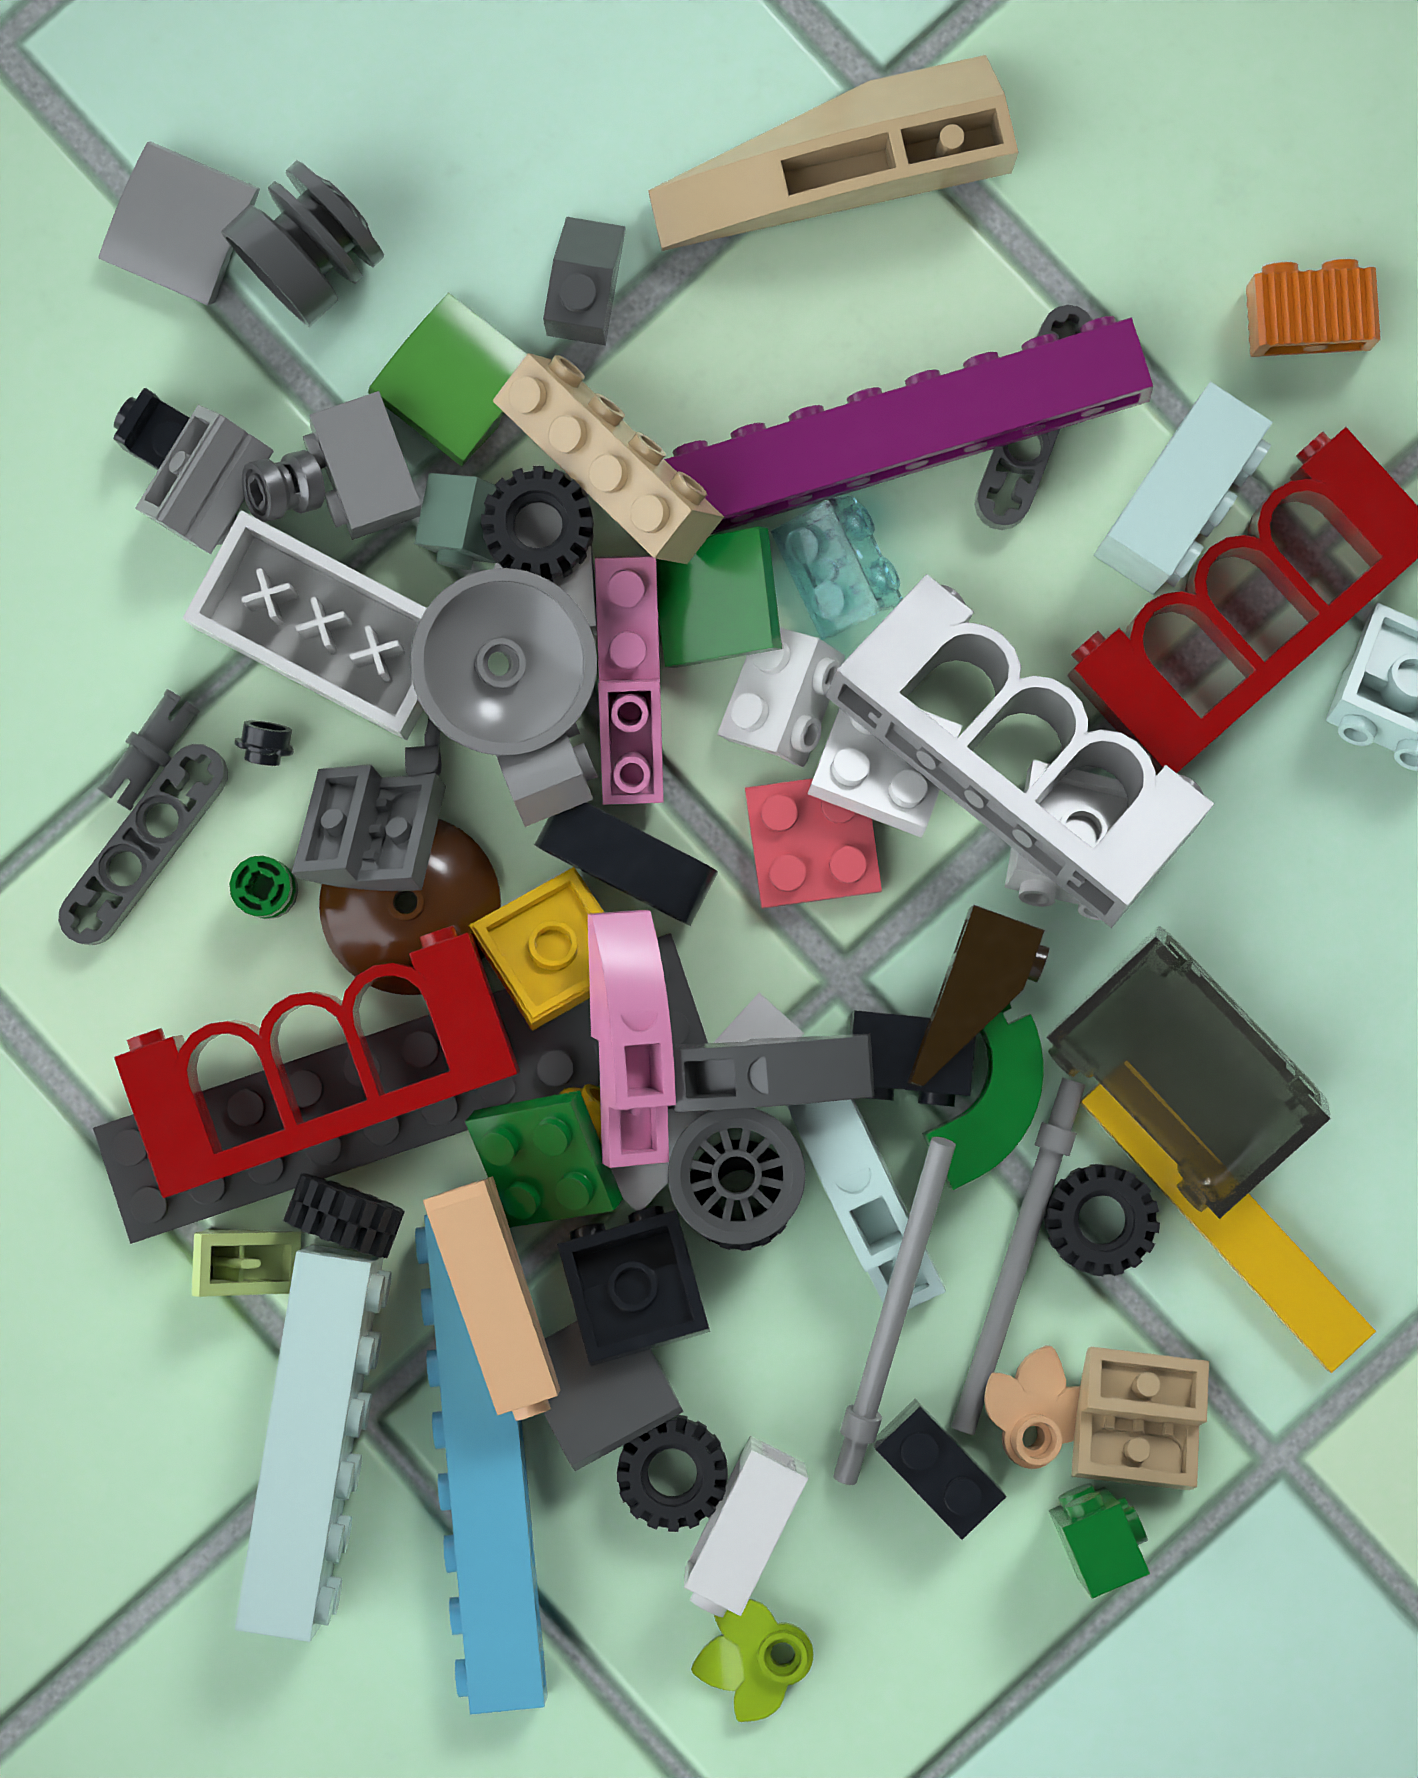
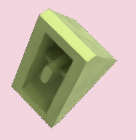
M206 1229L194 1233L192 1296L289 1294L296 1251L301 1250V1232Z

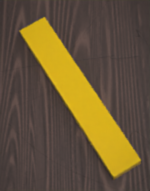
M1126 1060L1118 1064L1081 1099L1080 1104L1328 1372L1333 1373L1376 1332Z

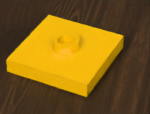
M575 867L570 868L469 925L470 933H472L475 942L532 1031L590 998L588 914L605 912Z

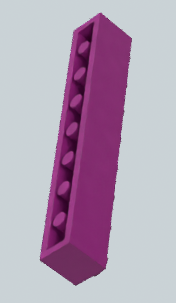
M1105 316L1080 327L1081 333L1059 340L1055 334H1046L1030 339L1022 344V351L999 357L997 352H986L969 358L963 363L964 368L943 375L936 369L923 371L905 380L906 386L882 393L879 387L858 391L847 397L848 404L825 411L822 405L801 408L788 416L789 422L766 428L765 423L745 425L731 432V439L708 446L705 440L689 442L675 448L672 452L673 457L664 460L677 472L685 473L700 484L707 492L705 499L724 516L711 533L714 534L989 451L998 446L1009 445L1150 402L1153 383L1132 317L1116 322L1114 316Z

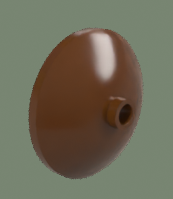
M438 819L422 890L411 891L417 897V907L413 912L401 914L396 908V898L404 891L364 890L321 884L319 896L320 921L326 941L338 961L354 977L374 965L400 963L414 967L409 953L423 948L419 937L453 925L458 936L470 933V924L501 908L500 886L488 856L473 838L460 828L442 819ZM475 942L482 961L485 956ZM397 976L383 977L370 985L375 989L392 994L422 995L418 987L407 979Z

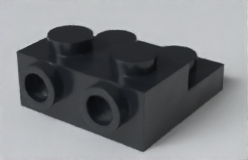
M663 1206L641 1209L628 1215V1224L607 1230L604 1223L582 1226L569 1233L571 1240L557 1244L587 1358L591 1366L711 1332L676 1210L665 1213Z

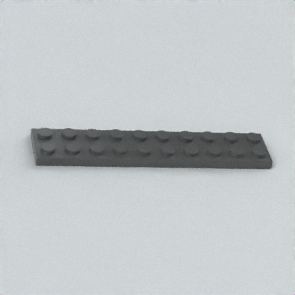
M669 933L657 937L668 999L672 1045L708 1043L672 934ZM503 989L494 992L496 1004L520 1069L518 1074L166 1198H162L133 1114L94 1127L93 1131L130 1244L295 1189L301 1173L325 1179L467 1131L468 1128L465 1120L476 1109L558 1095L566 1088L577 1087L582 1089L586 1084L600 1086L599 1040L591 1037L590 998L532 1031L507 990ZM430 1014L365 1036L385 1093L450 1071ZM347 1042L284 1063L304 1122L367 1100ZM264 1070L202 1091L222 1150L284 1129Z

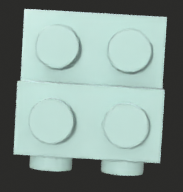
M1377 602L1368 615L1352 661L1342 674L1325 721L1338 726V734L1345 741L1358 746L1370 745L1372 742L1395 751L1394 759L1401 766L1418 771V620Z

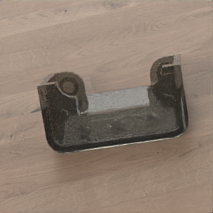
M1159 925L1088 993L1046 1037L1053 1044L1048 1053L1058 1066L1071 1077L1076 1076L1079 1072L1088 1078L1094 1077L1177 1163L1178 1172L1183 1178L1177 1184V1188L1187 1201L1200 1212L1209 1207L1219 1219L1331 1119L1329 1102L1318 1087L1169 932Z

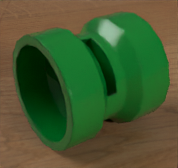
M263 855L249 857L240 862L232 872L229 882L230 895L235 905L246 914L262 919L279 918L288 913L295 904L298 895V883L292 870L282 862Z

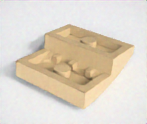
M1089 1347L1086 1352L1077 1406L1071 1477L1189 1491L1196 1488L1198 1479L1199 1426L1207 1422L1209 1361Z

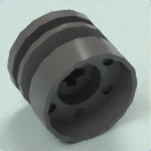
M296 160L286 170V175L300 193L297 199L281 184L274 181L268 187V191L272 200L281 211V214L275 220L260 209L249 204L221 233L243 262L275 297L302 323L310 327L338 301V297L325 274L334 269L342 277L356 284L362 279V274L348 256V253L352 250L371 267H374L384 258V253L373 238L368 228V223L348 198L330 181L316 175L306 165Z

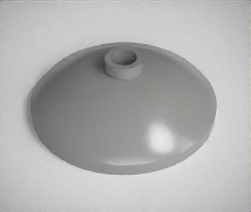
M498 568L467 575L445 588L435 597L423 613L416 627L411 646L410 668L414 690L423 710L436 727L458 744L477 752L491 755H517L537 750L554 742L574 725L586 708L594 688L597 673V655L590 626L583 612L565 591L537 574L518 569ZM495 652L504 654L509 661V668L502 676L493 674L488 668V659Z

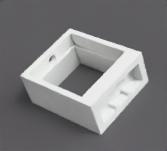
M752 1436L749 1437L726 1483V1492L723 1500L719 1501L716 1511L710 1516L685 1566L684 1588L693 1592L690 1598L692 1603L719 1617H724L727 1610L739 1616L742 1615L809 1479L804 1462Z

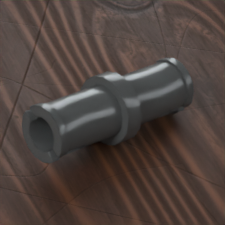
M169 689L164 692V697L137 734L133 731L125 740L129 747L104 783L98 787V790L112 798L123 781L129 779L130 783L117 800L118 804L129 811L133 809V804L160 766L165 768L172 759L168 754L192 719L200 712L186 701L174 720L169 721L168 716L181 699L179 695Z

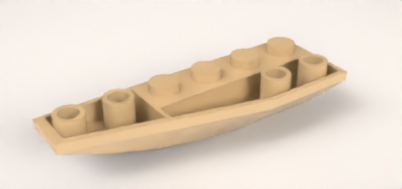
M982 55L867 81L648 190L661 250L665 251L1011 174L1019 152L1005 93L987 56Z

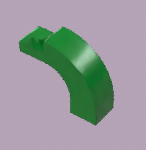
M1010 1003L980 1031L987 1051L988 1068L985 1083L976 1100L961 1114L922 1133L928 1147L932 1137H942L956 1144L945 1181L951 1190H955L979 1178L1001 1163L1022 1140L1038 1108L1044 1077L1041 1041L1031 1014L1024 1015L1009 1023L1007 1022L1003 1013L1012 1009Z

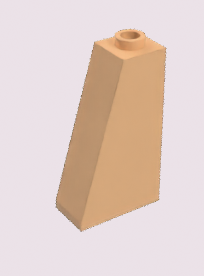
M493 1176L424 1199L423 1203L497 1415L512 1411L515 1421L550 1410L551 1407L548 1399L558 1396L561 1389Z

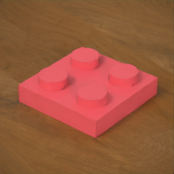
M813 778L746 787L745 795L761 909L881 893L882 887L872 819L808 795L807 793Z

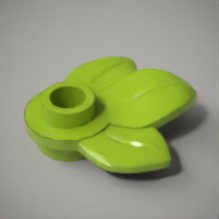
M749 1599L741 1616L729 1610L726 1611L724 1617L714 1615L722 1635L715 1637L703 1647L691 1668L692 1673L706 1684L722 1690L735 1691L734 1712L738 1722L758 1721L775 1713L781 1707L787 1686L799 1682L808 1674L814 1655L811 1640L800 1627L786 1622L778 1623L767 1606L759 1601ZM787 1643L793 1647L795 1653L789 1662L778 1663L772 1658L771 1650L776 1644Z

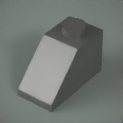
M566 217L553 259L543 316L547 336L606 346L626 230L625 226Z

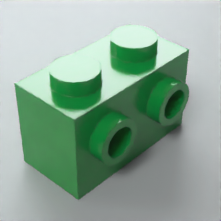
M1090 1483L1063 1493L1058 1497L1061 1505L1048 1510L1077 1579L1092 1599L1150 1574L1138 1546L1148 1541V1538L1133 1505L1129 1506L1125 1497L1117 1500L1105 1486L1094 1490L1093 1485Z

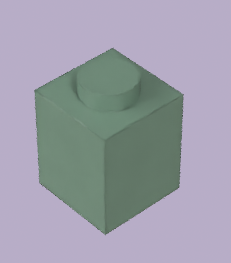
M429 473L414 544L437 553L436 563L451 568L471 570L473 561L496 563L487 548L481 526V514L485 513L484 502L488 494L493 495L495 492V485L478 477Z

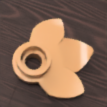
M1045 1345L1026 1356L1017 1368L1015 1378L1003 1373H991L985 1388V1409L989 1419L1002 1430V1445L1006 1455L1015 1464L1028 1469L1046 1466L1059 1454L1062 1444L1074 1441L1080 1386L1066 1387V1378L1061 1361L1052 1346ZM1035 1426L1037 1429V1439L1031 1446L1025 1447L1022 1441L1023 1434L1027 1428Z

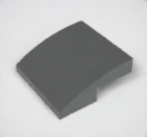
M372 765L318 769L292 873L298 879L337 887L378 891L422 890L446 789L445 784L436 773L382 778Z
M578 1320L545 1338L561 1390L558 1396L548 1399L551 1409L543 1413L574 1471L581 1469L684 1412L652 1349L591 1366L587 1358Z

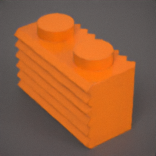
M1338 259L1323 263L1321 270L1299 271L1297 263L1278 262L1263 266L1262 272L1254 274L1246 286L1251 357L1371 351L1381 340L1375 267L1360 268L1358 261L1355 259Z

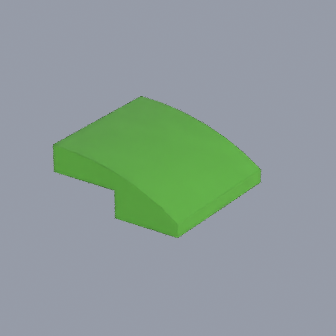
M448 292L395 352L369 386L368 393L371 394L379 391L386 408L462 467L499 427L501 418L505 413L493 402V399L520 365L527 353Z

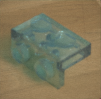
M852 495L829 498L771 531L821 640L832 638L881 611L894 609L903 600L899 591V575L893 564L883 557L873 536L875 531L873 520L867 509L858 503Z

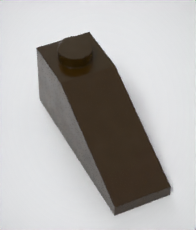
M976 905L968 909L907 1083L918 1087L924 1086L1024 990L1027 979L1038 982L1050 949L1040 945L1045 930Z

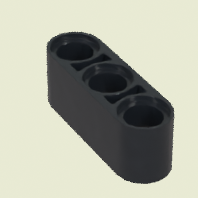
M587 802L548 817L534 846L689 926H691L718 874V871L709 865Z

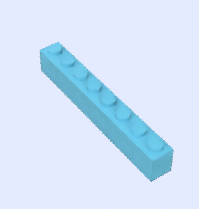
M426 1214L424 1215L425 1227L415 1228V1243L418 1263H429L431 1288L421 1289V1309L424 1326L434 1325L436 1350H427L426 1360L429 1386H440L442 1411L432 1413L435 1449L446 1448L448 1473L438 1474V1495L441 1511L451 1510L453 1535H444L443 1545L446 1572H457L459 1596L450 1597L449 1599L452 1635L463 1634L465 1659L455 1660L458 1697H468L470 1715L543 1708L546 1704L548 1692L522 1420L515 1421L512 1411L501 1415L496 1413L433 1229Z

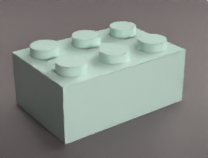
M1210 381L1093 556L1152 595L1165 582L1175 587L1181 577L1183 578L1204 548L1194 541L1198 534L1201 533L1208 537L1214 527L1220 524L1238 497L1228 490L1232 483L1241 487L1248 476L1253 474L1270 449L1271 444L1262 438L1273 422Z

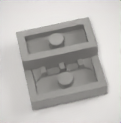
M147 142L121 195L98 258L205 305L213 304L216 301L233 248L223 237L221 231L249 204L255 205L260 188L156 143Z

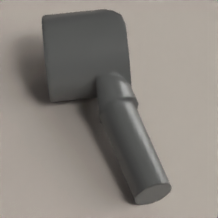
M428 718L424 734L425 746L405 747V768L409 776L433 773L439 776L441 773L442 762L439 746L441 731L430 718Z

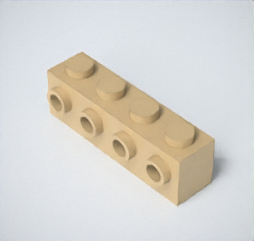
M528 353L493 399V402L653 558L688 564L724 518L705 499L707 492L690 476L680 471L677 472L663 459L666 456L663 449L652 439L640 432H635L623 421L625 417L623 411L605 396L598 393L595 394L583 382L584 374L570 361L559 355H555L551 360Z

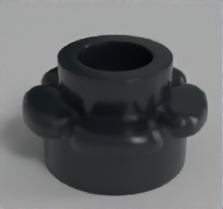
M244 721L242 737L235 738L234 742L237 747L246 749L244 756L246 761L260 765L279 766L282 756H291L294 753L293 746L290 745L292 729L271 722Z

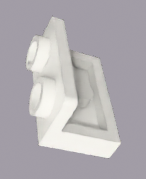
M780 628L782 649L746 656L717 735L728 741L779 756L791 764L804 767L810 752L814 750L819 742L821 722L830 701L826 694L836 670L845 661V655L819 638Z

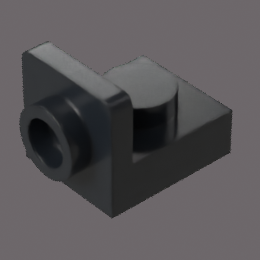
M143 388L137 399L134 397L128 398L117 413L114 421V428L117 431L113 439L124 451L154 469L159 470L190 417L161 401L152 391Z

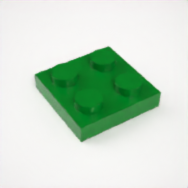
M580 1091L476 1109L465 1120L487 1177L493 1176L509 1228L614 1211L623 1200L612 1169L602 1164V1145Z

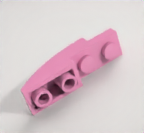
M651 555L595 557L603 805L664 803L656 559Z
M634 910L588 914L591 1037L599 1040L602 1164L609 1168L666 1163L669 1162L668 1106L676 1105L675 1072L666 985L651 911Z

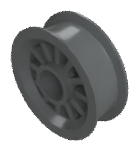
M755 1108L711 1110L689 1124L676 1141L668 1166L669 1190L673 1203L682 1218L689 1226L703 1236L727 1244L756 1242L778 1231L796 1211L805 1186L803 1155L791 1132L780 1121L766 1112ZM729 1128H743L738 1149H733L727 1131ZM752 1130L765 1138L749 1153L746 1150ZM716 1132H720L725 1152L722 1154L706 1140ZM772 1144L779 1157L758 1163L756 1159ZM699 1146L715 1160L714 1164L693 1160ZM734 1156L743 1157L750 1161L755 1172L752 1184L740 1192H732L725 1189L718 1179V1170L721 1164L726 1159ZM782 1165V1180L762 1176V1171ZM690 1168L712 1173V1177L691 1183ZM759 1185L780 1189L773 1202L758 1189ZM714 1186L716 1190L701 1204L694 1192ZM751 1195L766 1208L765 1211L753 1217L748 1197ZM724 1196L726 1202L721 1218L712 1214L709 1210ZM735 1200H740L745 1220H730Z

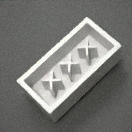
M241 510L186 610L183 619L194 629L406 741L423 712L412 682L410 654L416 627L427 608Z

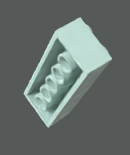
M310 1245L296 1251L235 1630L310 1642L321 1625H329L331 1614L336 1615L342 1589V1578L332 1576L334 1563H339L341 1553H346L352 1527V1516L342 1515L344 1501L349 1500L351 1491L356 1492L362 1464V1455L353 1454L352 1451L355 1437L359 1438L361 1430H366L372 1402V1394L364 1393L362 1389L365 1375H369L371 1369H376L382 1333L372 1331L375 1313H379L380 1308H386L392 1273L382 1270L383 1257L379 1258L371 1254L367 1255L357 1251L319 1245Z

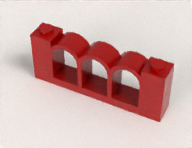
M1347 427L1332 439L1324 431L1321 432L1296 455L1303 465L1290 477L1292 481L1274 490L1262 502L1251 517L1247 535L1226 537L1211 546L1199 558L1189 572L1185 592L1165 593L1146 603L1127 626L1126 633L1118 628L1106 639L1097 631L1071 654L1079 664L1067 675L1069 679L1117 732L1138 742L1150 756L1156 775L1165 765L1175 773H1178L1418 559V505ZM1300 502L1314 507L1323 514L1370 566L1328 605L1280 553L1272 540L1270 530L1274 509L1283 503ZM1237 557L1250 561L1266 575L1308 622L1265 661L1217 610L1208 596L1206 580L1209 568L1219 559ZM1174 612L1190 618L1245 677L1244 680L1201 718L1152 665L1144 651L1143 634L1146 623L1158 614Z
M453 925L419 937L423 948L409 953L414 967L400 963L374 965L354 978L345 990L343 1001L336 996L318 991L289 995L273 1005L262 1020L260 1028L254 1024L231 1020L207 1024L193 1032L186 1041H184L183 1035L165 1038L162 1028L126 1040L130 1051L115 1056L114 1060L162 1198L181 1193L518 1074L520 1069L472 933L458 936ZM397 976L410 981L418 987L423 995L450 1071L385 1093L361 1026L359 1007L362 996L371 984L383 977ZM304 1005H314L322 1007L334 1015L342 1027L367 1100L304 1122L280 1055L278 1035L281 1024L291 1012ZM227 1033L242 1037L257 1052L284 1129L222 1150L198 1081L197 1063L200 1053L207 1043L217 1036Z

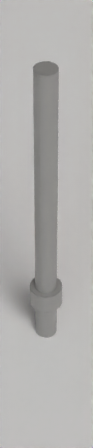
M1062 1077L1048 1124L1041 1123L1035 1146L1040 1147L951 1425L953 1429L971 1435L975 1434L984 1406L985 1388L991 1373L995 1371L1063 1155L1070 1156L1077 1133L1071 1132L1086 1086L1085 1084Z
M932 1137L855 1403L854 1405L847 1406L840 1432L844 1436L833 1477L838 1482L846 1485H855L857 1483L867 1446L876 1441L882 1416L878 1412L956 1147L954 1142L942 1137Z

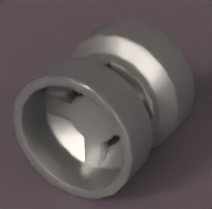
M301 450L288 453L282 457L280 462L276 463L269 459L249 462L245 464L242 471V488L246 504L251 514L263 522L279 519L284 516L287 510L293 509L301 514L317 510L323 505L325 497L324 479L315 457L309 451Z

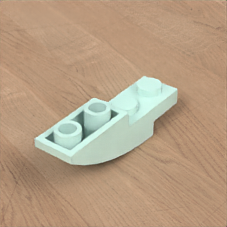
M854 1099L787 1105L845 1233L864 1271L868 1272L884 1303L909 1218V1213L891 1179L890 1171ZM927 1249L924 1252L908 1310L946 1292L944 1283Z

